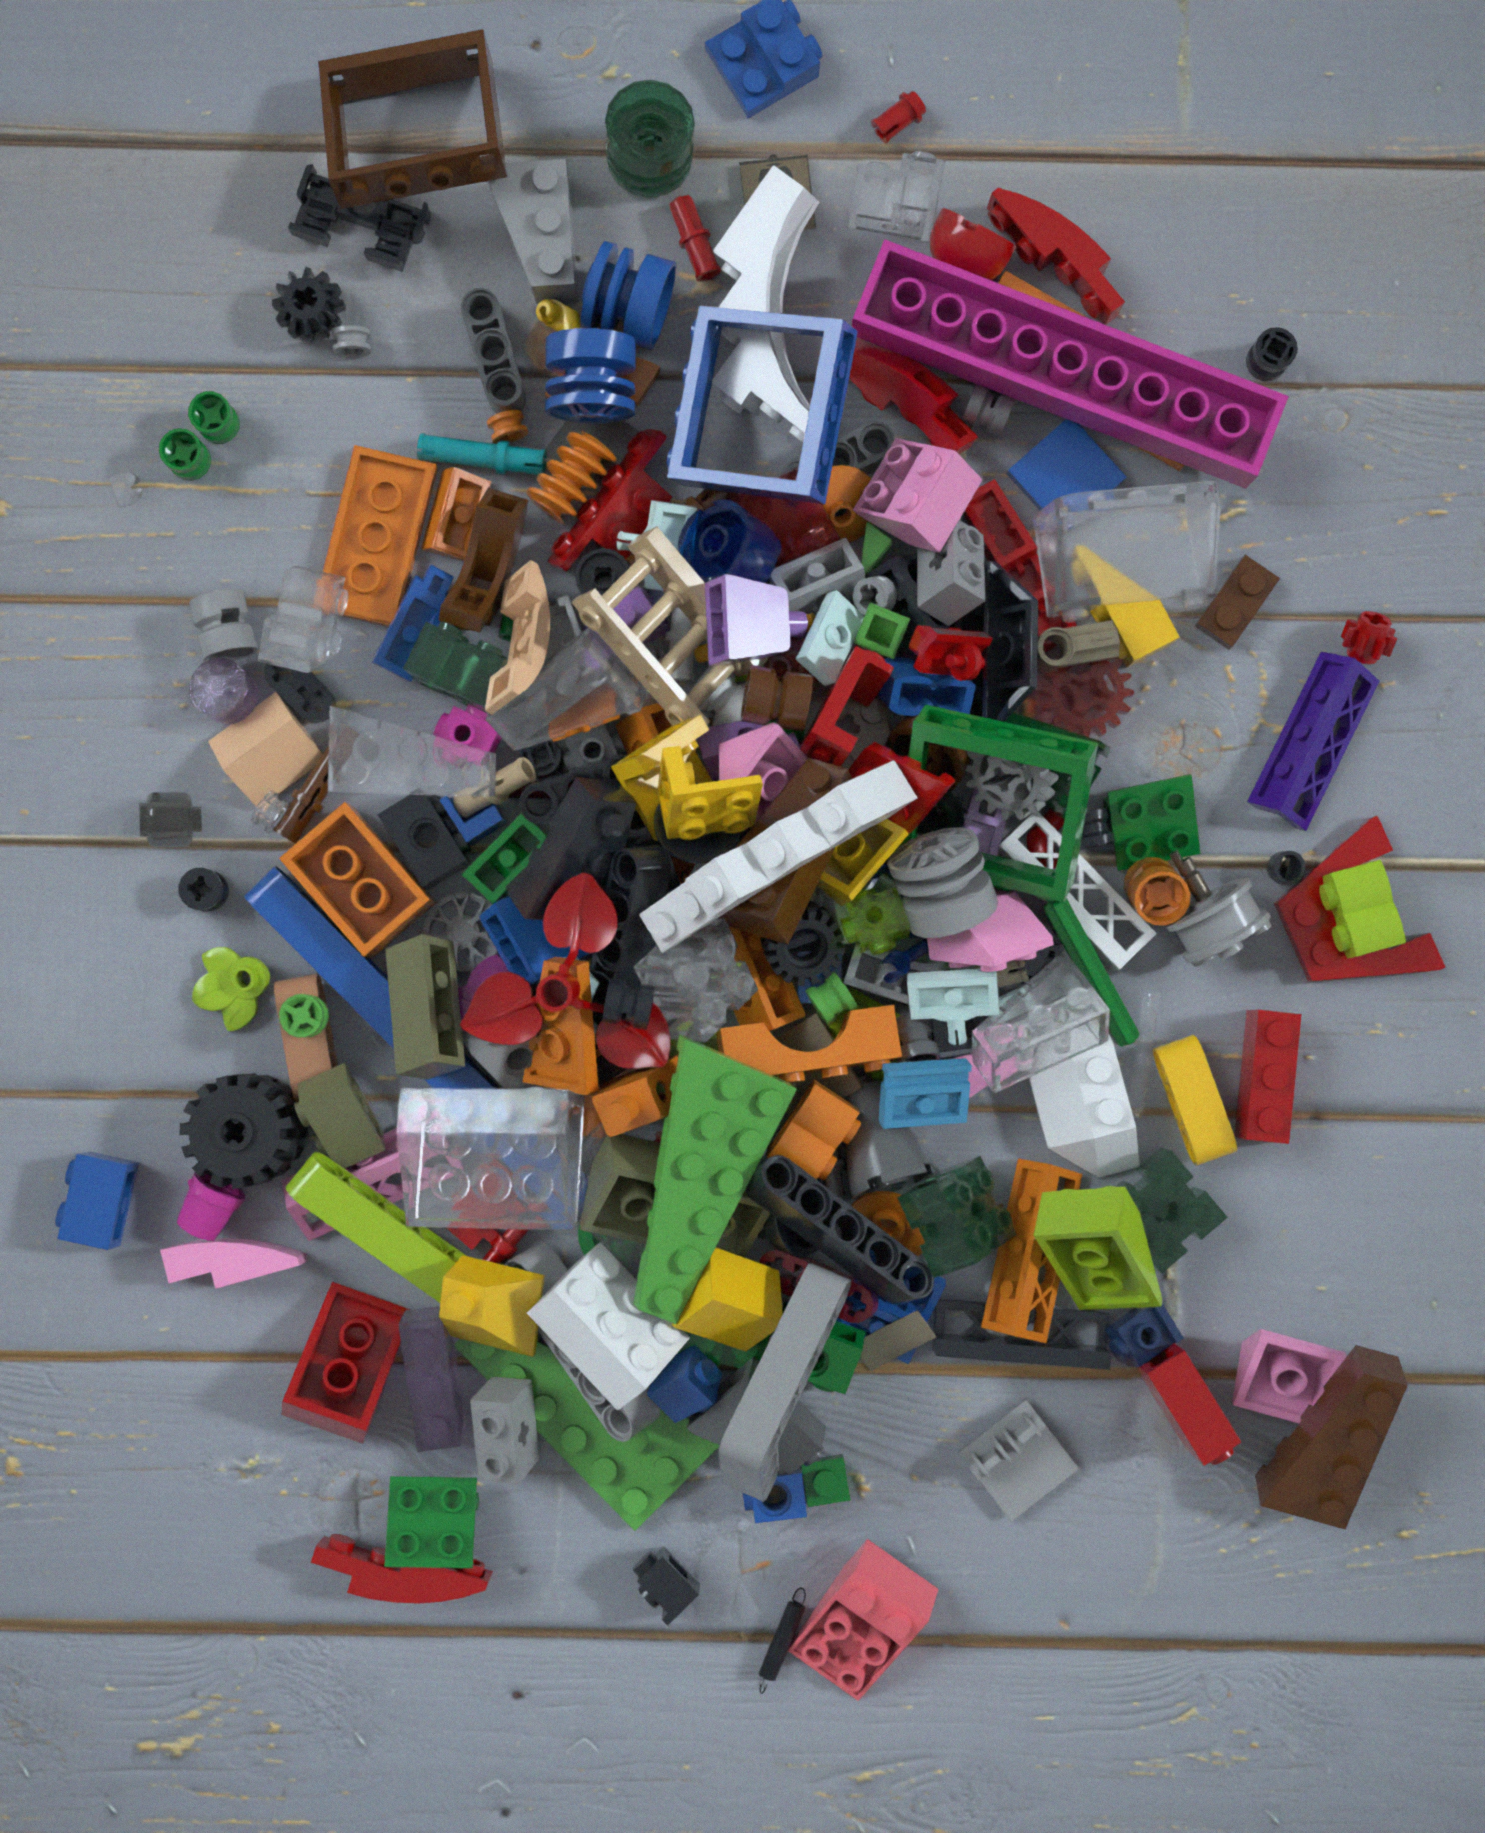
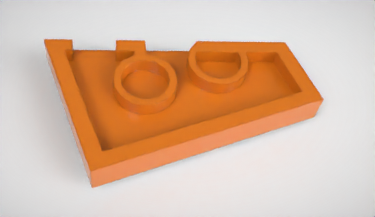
M553 957L544 960L540 981L549 975L557 973L559 966L563 964L566 958ZM575 960L569 969V973L574 975L580 984L579 998L592 1002L589 962ZM539 1003L536 1004L543 1016V1026L537 1035L529 1041L528 1048L533 1051L530 1067L525 1068L522 1082L586 1096L599 1091L593 1011L582 1008L575 1009L573 1006H570L558 1012H551L544 1009Z

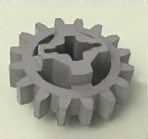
M967 751L968 756L972 760L967 765L966 771L972 773L973 778L966 785L970 788L977 787L979 793L975 796L974 800L977 803L985 799L989 803L987 806L989 814L999 808L1004 820H1008L1014 814H1016L1019 820H1022L1029 814L1038 812L1046 805L1045 802L1054 796L1055 791L1050 786L1058 780V775L1049 772V769Z

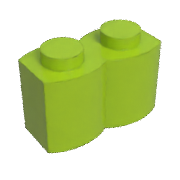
M1381 860L1322 876L1324 885H1321L1319 888L1320 897L1325 909L1332 910L1336 926L1332 928L1333 940L1338 951L1345 952L1347 959L1406 943L1403 925L1393 902L1389 879Z

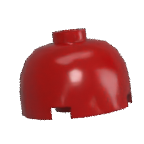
M945 208L941 209L930 235V252L933 258L991 281L1002 273L1016 249V246L1004 237L980 224L976 225L965 220L964 216Z

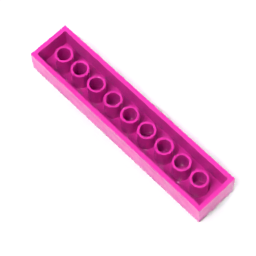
M886 239L883 241L852 319V327L858 331L857 338L1245 489L1258 477L1289 396Z

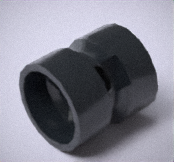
M606 548L595 549L584 555L578 563L575 573L580 595L596 589L602 596L630 568L625 558L615 550Z

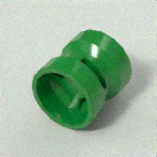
M205 391L197 394L191 400L188 407V417L191 424L207 441L214 444H225L237 435L240 429L239 416L221 394L214 391Z
M182 428L173 429L166 433L159 443L161 460L179 478L193 481L200 479L208 472L211 466L210 452L193 432Z

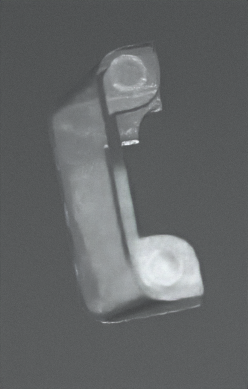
M1215 481L1080 492L1061 496L1049 503L1033 516L1047 617L1062 616L1063 622H1074L1087 619L1089 617L1088 611L1102 605L1172 598L1174 603L1182 604L1183 610L1199 609L1208 606V600L1216 596L1221 507L1218 483Z

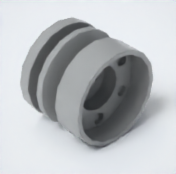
M959 827L932 831L902 844L888 858L887 865L894 878V886L899 894L904 895L901 906L913 935L922 938H940L958 934L982 923L996 911L998 899L990 876L986 871L982 870L985 860L983 854L978 850L980 844L973 830Z

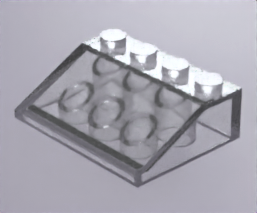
M400 1088L397 1141L406 1226L577 1231L585 1098L569 1089Z

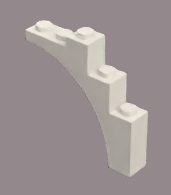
M774 165L713 250L715 254L725 261L721 269L737 281L719 308L783 314V295L789 265L801 233L818 206L819 201L802 185ZM724 327L721 335L736 345V348L712 380V383L724 392L719 399L739 414L746 408L756 416L763 411L778 423L785 417L794 424L789 432L803 442L810 404L799 389L788 361L784 333Z
M893 760L835 787L809 807L777 821L746 844L714 858L687 877L683 884L640 913L639 916L663 953L784 876L855 835L886 820L917 799V796Z

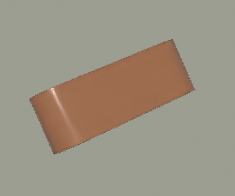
M318 973L274 982V996L278 1019L282 1004L287 998L296 994L317 996L327 1006L323 982ZM330 1017L326 1028L320 1034L314 1037L300 1038L289 1035L283 1029L279 1020L290 1085L296 1102H299L298 1083L338 1066Z

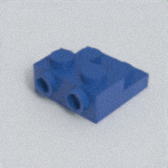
M762 0L743 11L740 22L705 42L706 52L748 119L819 77V59L823 56L821 48L812 34L806 37L802 34L797 24L801 23L800 15L791 0L784 2L782 0Z

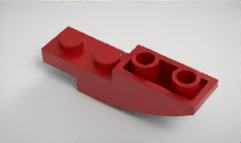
M1002 188L995 189L991 193L987 206L988 217L999 232L1003 233L1006 231L1015 242V250L1021 260L1028 265L1032 263L1039 272L1053 262L1055 265L1054 271L1059 280L1068 287L1072 285L1081 296L1080 301L1084 310L1092 318L1096 319L1098 317L1104 325H1107L1116 318L1125 301L1103 275L1111 258L1097 242L1079 226L1041 202Z
M856 339L849 379L861 390L862 396L868 403L878 407L881 411L896 404L900 408L902 416L910 423L916 424L929 438L932 446L955 450L958 454L971 447L978 436L950 408V405L959 395L949 385L925 366L909 357L863 339Z
M331 1534L330 1537L324 1536L316 1545L310 1562L351 1575L352 1578L347 1590L349 1594L393 1603L420 1604L464 1598L485 1591L493 1573L491 1570L484 1569L485 1564L474 1558L473 1568L384 1567L385 1548L373 1547L372 1550L358 1547L355 1546L356 1541L341 1534Z

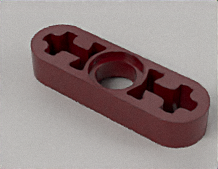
M773 1249L766 1252L759 1260V1263L771 1267V1262L782 1258L784 1260L783 1268L793 1273L801 1270V1266L805 1270L809 1263H813L851 1279V1286L847 1296H852L859 1291L862 1294L861 1301L866 1304V1308H861L855 1312L852 1310L853 1302L846 1299L838 1318L847 1322H863L873 1316L878 1309L879 1298L877 1293L857 1278L809 1257L798 1258L790 1253ZM804 1270L799 1274L798 1278L790 1274L780 1276L781 1293L792 1297L796 1288L793 1284L796 1281L797 1286Z

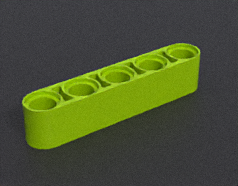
M314 1152L286 1186L287 1192L297 1203L440 1303L443 1276L462 1255L466 1256L322 1153Z

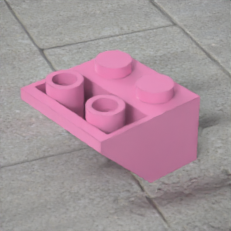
M895 438L869 484L865 487L853 511L911 546L940 553L981 484L982 479L955 450Z
M995 890L998 905L996 911L988 919L958 934L940 938H927L930 960L948 962L950 968L979 965L981 971L994 972L1007 968V962L1035 958L1037 956L1036 951L1054 945L1053 936L1015 891Z

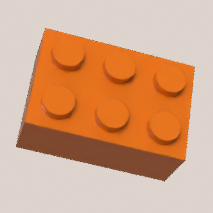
M346 802L341 804L279 858L363 957H375L437 903L355 807Z

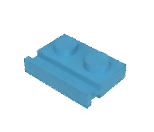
M966 1058L882 1064L884 1078L883 1082H881L878 1121L883 1129L967 1123L970 1093L968 1077L969 1072L972 1071V1065Z

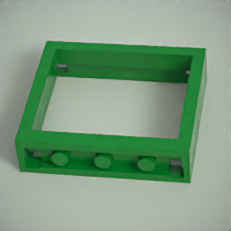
M925 705L913 721L909 757L921 762L920 769L926 771L929 742L1072 774L1056 870L981 852L985 860L982 870L988 873L995 888L1003 891L1016 890L1032 894L1044 901L1057 900L1064 902L1075 879L1098 743ZM919 825L908 834L899 846L917 837Z

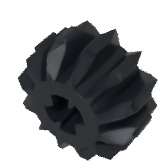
M305 267L302 278H298L294 272L289 271L288 279L291 283L289 285L276 283V290L281 297L272 300L274 310L279 312L276 316L277 323L280 327H288L287 332L293 339H297L303 334L307 342L313 343L316 332H320L325 339H329L330 332L327 327L329 325L334 327L341 326L342 321L337 314L346 311V304L339 298L342 293L338 283H330L329 275L323 271L315 277L311 268ZM316 302V305L314 307L308 306Z

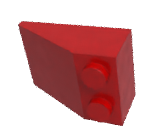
M332 1282L282 1400L281 1415L363 1444L413 1310Z

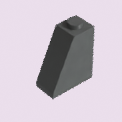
M753 1356L719 1385L716 1402L703 1413L696 1412L690 1415L687 1429L696 1436L720 1445L725 1431L760 1361ZM799 1400L778 1442L779 1470L789 1474L793 1473L803 1464L809 1466L814 1463L824 1449L822 1444L826 1426Z

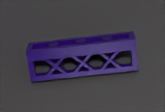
M1321 651L1247 802L1256 809L1281 816L1296 829L1307 831L1380 680L1355 658ZM1359 679L1362 683L1354 699H1352V688L1356 680ZM1340 717V728L1336 736H1334L1333 727L1337 718ZM1321 755L1322 765L1318 773L1315 774L1314 765ZM1303 793V804L1297 814L1293 811V808L1300 794Z

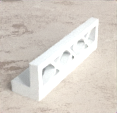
M1039 812L1032 813L997 846L999 848L998 854L1004 858L1042 867L1044 866L1037 859H1047V868L1053 869V859H1058L1059 853H1053V843L1060 849L1062 835ZM1034 823L1047 836V853H1030L1018 840ZM1079 854L1077 884H1073L1071 889L1077 890V900L1070 893H1068L1067 899L1098 957L1112 971L1120 970L1157 933ZM1084 875H1085L1093 884H1083V877H1084ZM1083 890H1100L1107 897V915H1091L1083 907ZM1114 905L1123 915H1114ZM1096 920H1107V931ZM1114 921H1130L1142 933L1126 950L1113 938Z

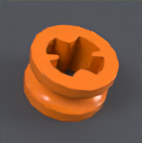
M521 410L500 412L486 421L488 428L494 430V433L491 435L494 444H498L500 440L511 443L527 436L529 433L527 426L521 424V421L524 419Z

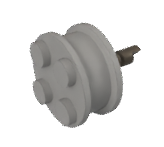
M1177 849L1169 854L1195 899L1190 902L1185 915L1177 922L1165 926L1169 932L1176 931L1186 948V951L1183 953L1186 963H1192L1194 967L1210 961L1217 954L1221 960L1226 959L1244 947L1241 943L1242 940L1247 937L1253 938L1272 926L1269 922L1271 915L1268 910L1259 909L1249 892L1252 882L1248 877L1233 880L1210 891L1200 872L1196 871L1197 867L1190 856L1183 859Z

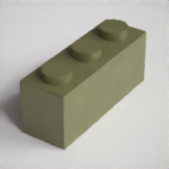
M421 934L386 948L396 1075L428 1080L465 1067L462 1028L460 1027L461 1015L454 941Z

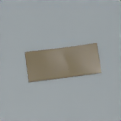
M917 1310L866 1336L860 1357L869 1370L872 1371L900 1355L937 1338V1336Z

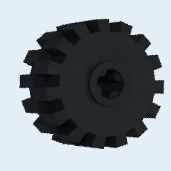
M256 1073L226 1075L216 1078L215 1083L204 1084L196 1091L200 1096L198 1100L188 1101L183 1112L191 1115L189 1122L180 1123L179 1135H189L190 1144L181 1147L185 1158L194 1156L198 1161L192 1169L199 1176L208 1174L212 1176L211 1184L219 1187L232 1185V1189L251 1187L272 1181L273 1178L284 1175L292 1168L289 1163L300 1158L304 1148L298 1146L300 1138L307 1137L308 1126H300V1120L296 1113L294 1102L291 1099L293 1096L292 1089L288 1085L279 1086L276 1084L277 1078L269 1075L259 1076ZM243 1123L245 1126L242 1132L244 1138L237 1139L234 1135L239 1129L236 1124Z

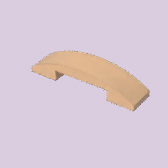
M532 560L505 580L500 612L514 621L507 665L493 674L489 680L485 711L491 715L525 691L533 683L543 666L547 654L550 637L549 601L540 568Z

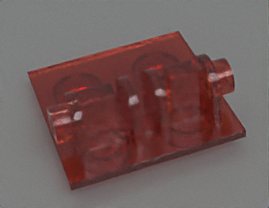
M798 467L775 478L796 481ZM738 494L729 499L755 547V552L750 554V561L755 569L762 568L763 570H768L772 566L777 568L841 540L823 504Z

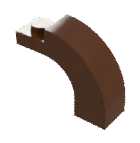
M491 488L486 490L476 506L471 538L462 569L455 584L441 604L439 621L452 624L460 630H472L479 633L484 625H491L502 601L505 580L510 577L514 566L529 500Z

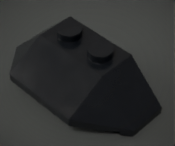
M994 561L984 562L985 602L964 615L961 623L962 631L985 632L993 638L990 646L985 648L981 654L985 659V666L980 670L977 677L972 680L976 687L970 714L1005 722L1037 688L1038 600L1000 564Z

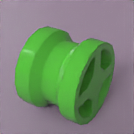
M834 971L818 987L810 986L804 990L828 1026L835 1023L837 1015L843 1011H851L858 1007L854 998Z
M296 994L287 998L282 1004L279 1020L283 1029L289 1035L298 1038L314 1037L326 1028L329 1020V1010L325 1002L317 996Z

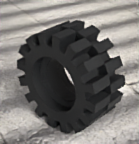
M809 901L795 932L801 929H811L818 934V944L812 952L801 957L793 956L788 952L787 944L768 938H761V946L764 949L763 953L777 976L780 974L782 979L788 983L794 979L798 986H805V979H809L812 985L819 983L817 975L823 973L827 979L832 975L829 966L833 965L838 968L841 961L837 955H844L845 947L841 942L845 941L844 935L833 916L825 907L821 906L819 908L816 902Z

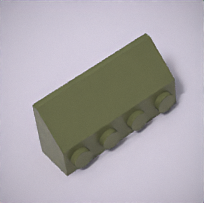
M624 1134L613 1137L606 1136L592 1162L580 1221L581 1230L647 1244L649 1232L647 1219L649 1208H653L656 1188L653 1184L660 1143ZM766 1171V1179L771 1185L769 1172ZM744 1191L716 1247L745 1257L770 1213L754 1202Z

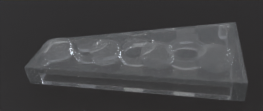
M329 706L328 792L495 797L496 753L340 707Z

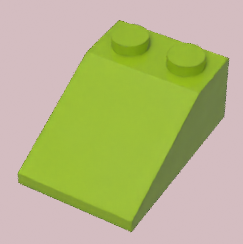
M1105 1186L1096 1189H1063L1061 1191L1042 1192L1033 1236L1079 1310L1162 1306V1296L1141 1215L1126 1187Z

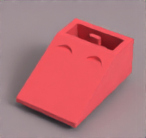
M866 1539L844 1565L790 1644L788 1652L859 1701L929 1622L938 1588Z

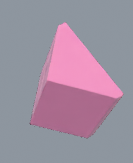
M772 722L719 744V781L754 775L761 776L763 787L756 823L808 758L778 724Z
M1260 1329L1242 1341L1232 1399L1233 1405L1300 1424V1416L1309 1404L1314 1406L1324 1393L1323 1386L1347 1357L1346 1352Z

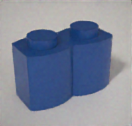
M895 657L894 659H884L894 669L877 695L891 711L900 715L916 716L925 705H931L970 714L976 687L972 681H959L952 675L920 673L913 667L915 661L908 658Z

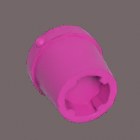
M194 1172L192 1178L188 1180L189 1190L178 1215L177 1224L184 1231L197 1238L214 1241L235 1210H238L242 1203L245 1202V1193L241 1189H232V1185L219 1187L211 1184L212 1176L209 1174L199 1176Z

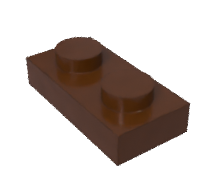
M1245 554L1199 618L1195 627L1230 650L1280 578Z

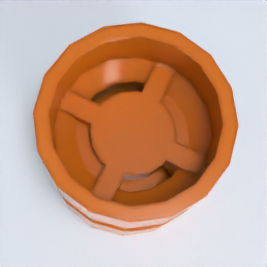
M1147 857L1137 861L1128 869L1124 877V892L1128 901L1146 922L1153 925L1166 926L1177 922L1185 915L1190 905L1191 893L1187 883L1167 861L1160 858Z

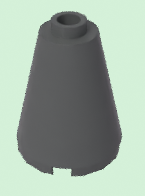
M871 1075L859 1077L858 1079L863 1087L844 1098L858 1107L859 1115L856 1119L861 1122L853 1139L848 1144L845 1143L848 1187L851 1199L854 1200L857 1197L875 1191L895 1192L903 1189L902 1185L908 1183L909 1177L912 1176L915 1184L931 1177L934 1174L933 1167L909 1127L883 1129L880 1125L878 1117L882 1081H873Z

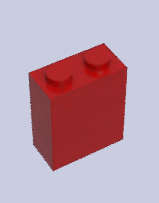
M1173 1343L1141 1367H1135L1186 1450L1203 1466L1208 1463L1217 1465L1234 1454L1233 1448L1242 1442L1184 1349Z

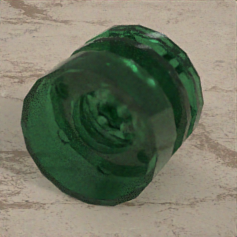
M655 80L637 81L619 90L608 104L605 117V145L608 170L616 183L629 193L646 198L665 196L679 188L690 174L693 161L695 121L692 107L683 93L668 83ZM646 147H653L654 151H646Z

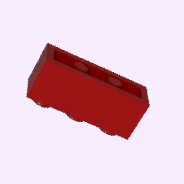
M1259 1009L1246 1010L1235 1137L1246 1140L1289 1144L1302 1014Z

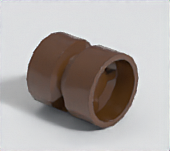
M750 665L742 700L741 721L766 725L773 719L783 729L803 732L811 701L812 675L787 671L782 677H777L775 669Z

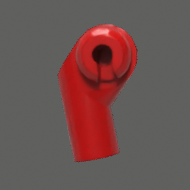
M1050 809L1043 816L1057 831L1064 825L1065 819L1055 815ZM1035 824L1027 834V849L1030 853H1047V836ZM1037 859L1047 868V859ZM1053 859V869L1057 867L1058 859Z

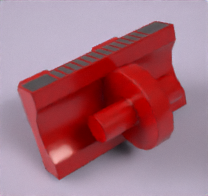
M918 625L909 643V649L918 655L913 667L920 673L952 675L959 681H972L985 666V659L981 654L985 648L990 646L993 638L985 632L962 631L958 628L939 629Z

